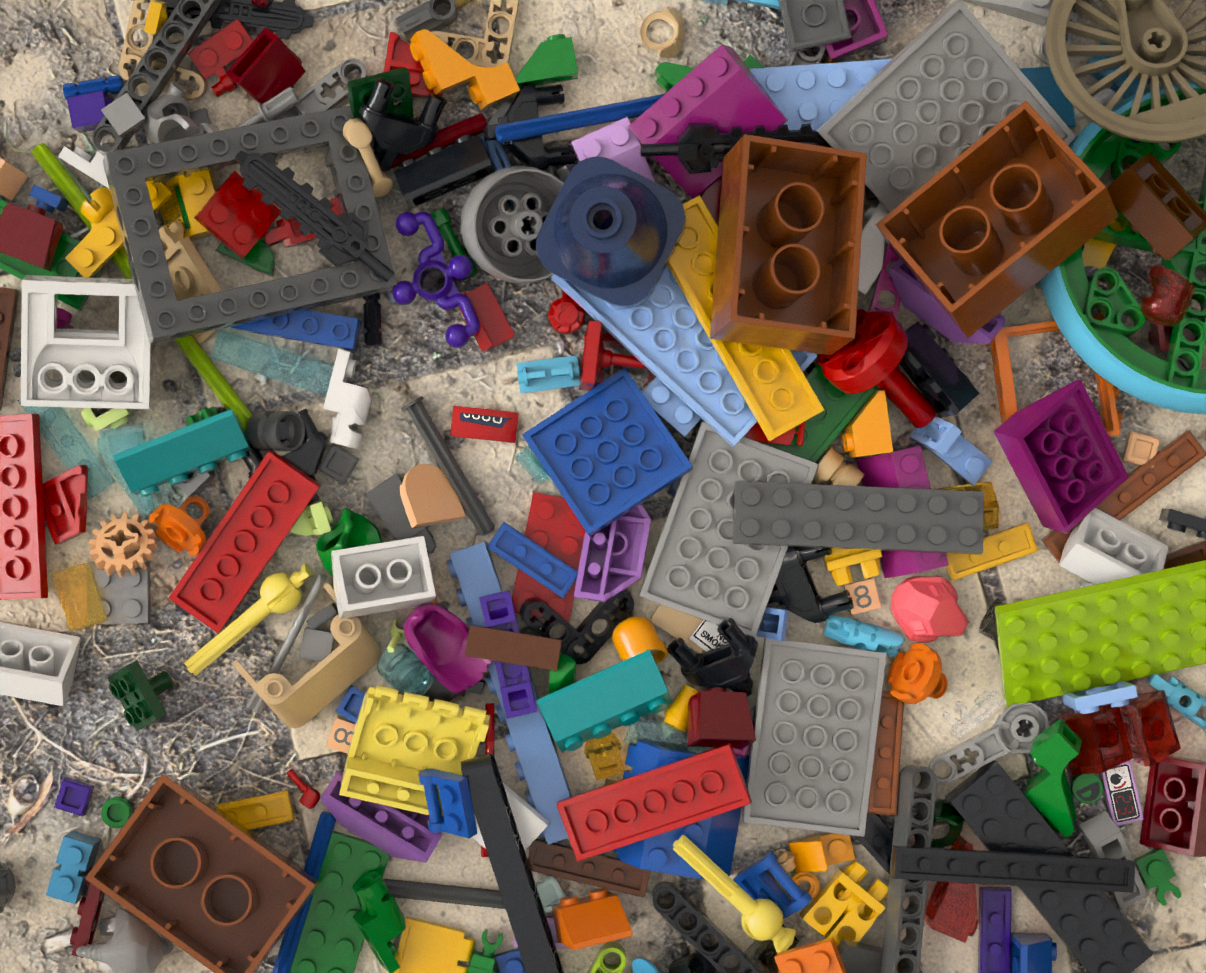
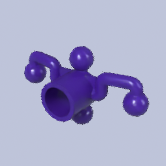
M404 212L396 219L395 226L397 231L403 236H411L418 231L419 225L423 224L432 245L425 247L419 253V266L414 272L413 282H398L392 291L393 298L397 303L407 305L414 301L416 294H419L427 302L437 304L444 310L460 306L468 325L454 324L450 326L446 331L445 338L451 347L462 348L480 328V321L468 296L458 292L456 279H465L470 276L473 269L472 262L468 257L458 255L453 257L449 262V266H447L441 254L444 249V240L434 218L427 212L416 214ZM441 270L445 275L443 288L434 293L425 291L422 286L425 276L431 271Z

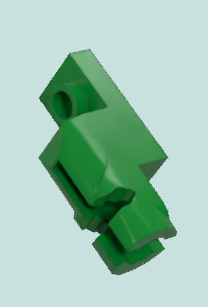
M371 871L360 877L353 885L361 911L352 917L380 965L389 973H393L400 968V965L395 958L399 953L391 940L406 929L405 918L393 895L387 891V885L377 871Z

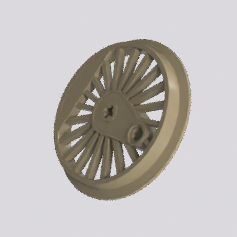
M1054 0L1049 10L1045 29V49L1051 73L1069 102L1086 118L1109 132L1125 138L1151 143L1183 142L1206 135V93L1199 95L1183 77L1206 91V77L1194 70L1198 69L1206 72V60L1194 57L1206 56V45H1191L1206 40V29L1187 35V32L1206 20V9L1181 25L1180 19L1195 0H1185L1175 15L1169 9L1171 0H1101L1115 16V20L1083 0ZM1073 9L1112 33L1068 21V18ZM1067 32L1110 45H1066L1065 35ZM1068 56H1114L1073 69L1068 59ZM1122 65L1086 90L1077 79ZM1130 73L1106 106H1103L1093 98L1094 95L1113 82ZM1135 79H1139L1129 116L1124 117L1113 112L1112 110ZM1159 81L1169 102L1165 106L1160 104ZM1150 82L1151 110L1138 113L1146 83ZM1172 82L1187 99L1179 100Z

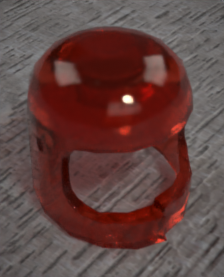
M1152 266L1147 280L1153 287L1152 297H1143L1141 299V312L1147 320L1154 324L1166 327L1175 326L1184 319L1193 297L1195 286L1184 276L1173 270ZM1158 277H1162L1168 280L1170 286L1162 280H1160Z

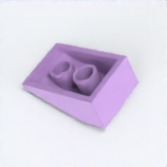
M628 117L571 142L578 163L590 157H605L655 182L646 158L640 156V144L636 135L629 127L631 123ZM601 210V212H602V214H603V216H604V218H605V220H606V218H607L611 213L608 212V211H606V210Z

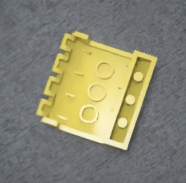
M379 685L376 688L369 687L364 696L349 746L339 795L429 815L424 786L419 782V772L425 769H436L462 776L461 761L475 758L480 741H485L490 715H486L485 710L468 706L461 709L459 704L435 699L431 702L429 697L404 692L401 695L398 694L399 690ZM436 785L437 793H438V798H439V803H440V808H441V814H442V816H444V815H443V810H442V805H441V799H440V796H439L438 785Z

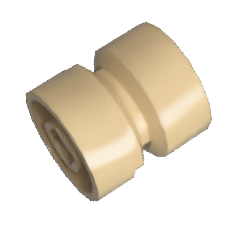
M830 447L816 462L818 467L812 483L857 486L864 473L852 463L845 465L844 457Z

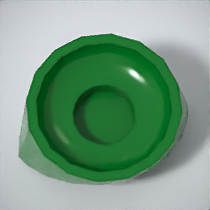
M560 653L557 671L550 670L549 694L576 682V662L566 654Z

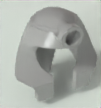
M171 81L168 85L169 90L167 93L155 99L145 110V129L147 136L153 143L220 131L217 126L200 123L198 127L190 118V106L183 99L187 90L176 81Z
M118 908L116 909L115 917L102 918L100 920V934L113 935L112 939L106 943L82 945L78 947L76 954L86 959L99 961V970L110 973H153L162 961L163 956L172 951L173 943L164 936L160 937L155 930L140 919Z

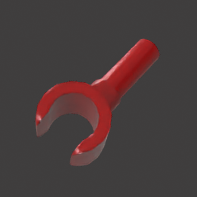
M293 769L289 770L287 775L304 792L299 802L308 809L315 808L320 800V793L304 783Z

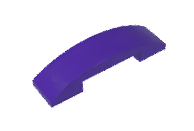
M510 590L479 597L486 628L520 633ZM495 661L506 718L537 712L528 666Z

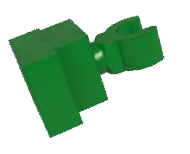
M488 929L483 931L481 938L484 945L483 951L474 950L467 973H499V969L493 968L496 959L494 953L495 949L502 943V933H499L496 942L491 943L486 938Z

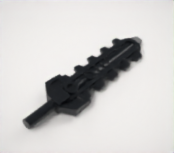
M161 0L167 2L168 18L180 0ZM222 0L209 19L211 27L214 29H221L223 23L230 24L239 19L245 28H256L257 35L266 27L270 31L279 32L280 39L289 40L291 34L299 33L305 28H312L314 17L306 14L300 6H297L295 0H283V3L269 0L266 8L252 5L251 0ZM191 7L186 11L185 17L189 19L197 18L201 10Z
M689 123L682 134L677 137V143L640 144V156L677 155L678 160L689 174L712 172L711 168H717L719 162H723L725 155L744 134L832 147L816 130H812L810 123L801 124L800 130H789L787 124L778 125L776 131H765L764 125L755 126L753 132H742L741 126H735L731 128L730 133H719L718 127H713V123Z
M240 151L235 156L240 165L241 175L245 179L242 186L249 191L253 188L258 189L263 193L261 199L263 203L267 206L275 203L282 209L280 216L288 221L294 218L301 224L299 232L305 236L312 233L319 238L317 246L321 249L318 252L334 266L351 262L355 263L359 259L386 282L393 276L395 272L366 250L368 246L367 224L352 213L347 215L343 212L340 215H336L330 210L332 202L326 197L320 201L312 195L314 188L307 182L300 186L293 180L295 173L289 167L282 171L274 165L276 157L270 152L263 156L259 153L248 154Z

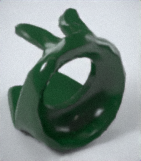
M935 801L934 819L947 821L950 828L945 837L941 839L932 838L931 848H944L953 845L958 839L963 828L964 819L949 804Z

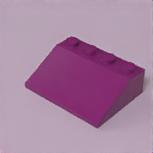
M721 45L633 121L629 127L642 144L677 143V137L682 134L689 123H713V127H718L719 133H730L731 128L735 126H741L742 132H753L755 126L764 125L765 131H776L778 125H783L788 119L732 47ZM677 155L653 156L692 199L702 194L722 177L723 162H719L717 168H711L712 172L689 174L678 160Z
M1076 380L1015 412L994 431L1043 527L1067 534L1129 477L1081 380Z

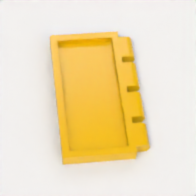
M410 916L406 917V929L402 932L398 947L399 954L396 956L400 968L393 973L468 972L469 966L458 963V960L471 961L476 941L475 939L464 937L466 930Z

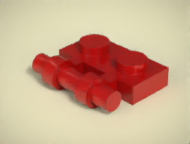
M236 19L187 54L205 79L215 73L217 74L220 81L211 88L216 96L219 97L225 92L231 93L237 88V84L225 74L227 70L224 67L236 58H239L254 40L240 20Z

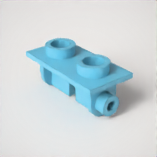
M577 355L517 363L520 393L580 385Z

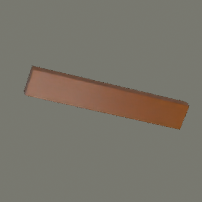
M1186 430L1158 451L1153 458L1129 473V477L1095 508L1120 521L1206 456L1205 450L1190 430ZM1073 528L1067 534L1054 530L1042 539V542L1058 563H1060L1064 545Z

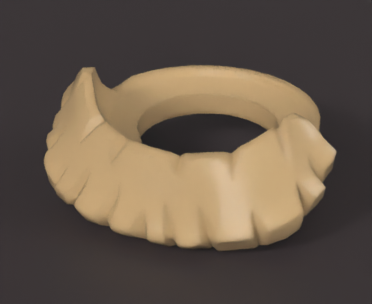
M669 6L663 11L649 14L642 22L640 28L643 43L649 49L656 51L660 57H675L680 52L685 40L684 30L686 27L684 26L685 22L682 14L678 10L675 11V8L671 9ZM662 20L674 28V34L671 40L656 44L648 39V27L654 21Z

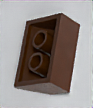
M1151 152L1128 167L1107 187L1115 209L1120 211L1129 220L1130 227L1136 233L1141 234L1150 243L1152 251L1157 256L1163 257L1166 262L1206 229V211Z

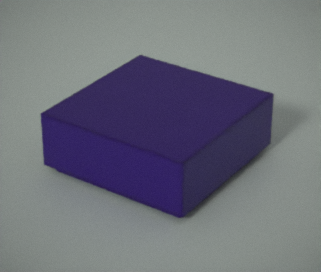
M67 777L63 778L54 808L85 816L94 786Z

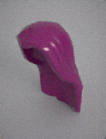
M434 603L423 604L416 607L407 616L404 624V634L409 646L438 681L454 694H460L466 691L468 687L472 688L483 679V672H486L488 669L487 664L491 665L493 663L492 660L465 656L469 628L459 617L443 606Z

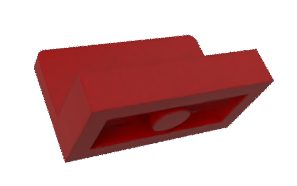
M487 283L467 293H460L469 297L480 321V328L474 337L483 353L515 336Z

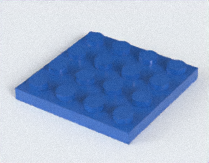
M625 368L522 434L589 537L693 470V466Z

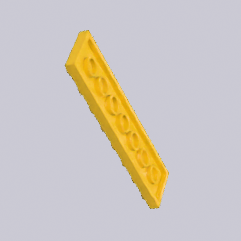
M699 195L682 204L686 216V226L667 266L710 339L718 226ZM710 339L769 442L824 411L823 406L790 350Z

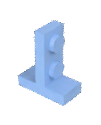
M935 416L928 425L922 428L915 427L908 437L930 450L973 486L992 463L987 456L961 435L962 431L950 422Z

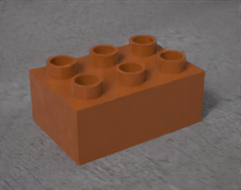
M1025 101L875 225L896 255L965 336L969 338L1119 216L1107 187L1032 106Z
M744 134L723 159L710 339L832 355L855 339L867 153Z
M168 774L160 776L85 878L214 973H256L321 883L175 776Z

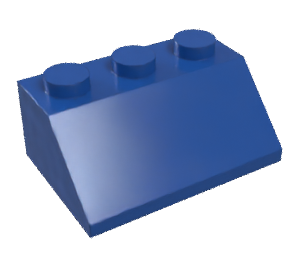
M1011 932L1010 973H1052V961L1057 959V946L1055 942H1052V938L1047 933Z

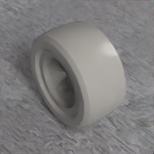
M512 166L499 169L476 184L465 200L461 213L460 228L464 246L474 262L491 276L509 283H533L552 276L553 274L541 263L537 255L536 246L533 249L530 248V241L537 238L543 225L541 218L543 217L545 221L564 183L551 173L535 167ZM529 198L535 202L536 207L533 210L527 208L526 202ZM509 199L514 203V209L511 212H507L504 209V203ZM525 218L529 221V229L522 232L521 227L524 225L522 219ZM497 221H502L505 225L502 233L495 231L494 226ZM511 240H515L518 245L517 250L514 252H510L507 248Z

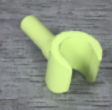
M394 619L390 630L392 638L387 647V651L390 653L394 652L399 641L406 639L404 629L401 630L396 627L398 619Z

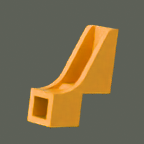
M427 29L417 31L410 39L411 53L416 61H420L424 69V82L428 89H433L434 94L439 95L469 83L468 92L474 104L479 105L480 110H483L505 99L512 98L520 91L508 62L495 67L473 65Z

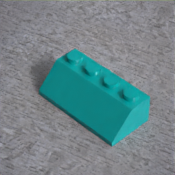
M230 409L113 455V458L131 493L147 497L159 492L158 486L168 482H170L171 486L183 483L188 480V474L198 470L200 474L208 473L218 468L216 463L228 459L229 463L236 462L247 457L245 452L252 449L239 416Z
M647 650L537 699L536 702L561 752H564L566 750H577L583 746L584 742L593 738L600 739L606 737L613 729L622 725L630 726L646 714L659 713L665 710L669 704L673 703V700L650 650Z

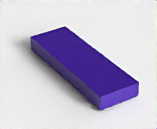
M979 887L978 973H1010L1012 889L1010 887Z

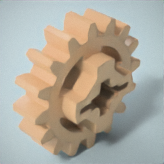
M123 512L121 519H117L112 514L111 522L109 523L101 520L102 529H93L92 534L95 539L88 541L91 548L89 553L92 560L95 561L99 570L105 569L108 576L117 571L120 578H123L125 571H129L132 576L136 575L135 568L138 566L145 570L147 567L144 561L146 559L154 560L152 550L158 549L154 540L157 537L154 530L151 529L147 520L141 521L138 514L129 519L127 512Z

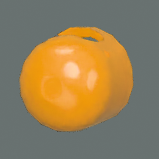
M630 617L619 623L613 631L612 640L622 661L647 650H660L652 654L656 664L668 657L669 653L665 645L658 637L651 621L646 617Z

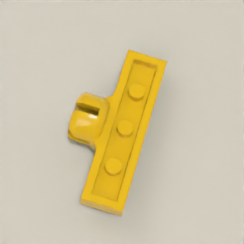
M162 180L160 183L155 184L153 181L146 182L154 214L174 194ZM100 187L90 194L94 200L89 202L85 199L81 205V213L91 223L92 229L65 257L83 277H94L124 246L109 188Z

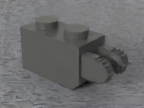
M396 473L366 493V496L396 540L424 536L427 553H433L437 543H435L436 540H433L434 537L427 528L430 525L411 528L400 496V485H402L404 477L401 478Z

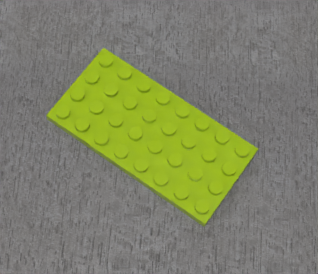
M1206 560L996 606L995 615L1002 689L1006 707L1015 703H1030L1062 696L1064 693H1075L1116 684L1118 681H1130L1152 676L1153 674L1206 664Z

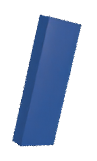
M503 522L487 548L561 598L565 597L577 579V570L506 522Z

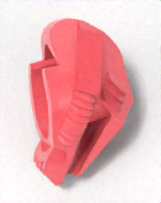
M913 576L907 578L896 586L891 595L892 615L905 636L910 640L929 643L936 641L941 636H962L969 623L957 604L958 595L954 586L942 576Z

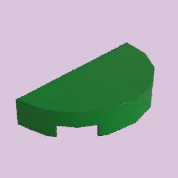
M261 239L257 241L242 259L222 242L215 250L273 276L275 267L273 252L266 242Z

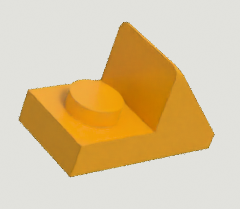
M824 833L788 842L790 851L795 855V873L827 871V866L855 860L850 835Z

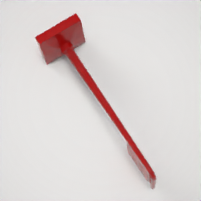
M588 322L585 333L579 390L590 391L593 388L601 367L609 368L610 365L648 369L635 356L612 353L610 349H604L602 322ZM758 422L744 436L757 442L790 445L794 434H798L797 445L801 447L804 440L805 422L799 425L798 431H795V428L770 442Z

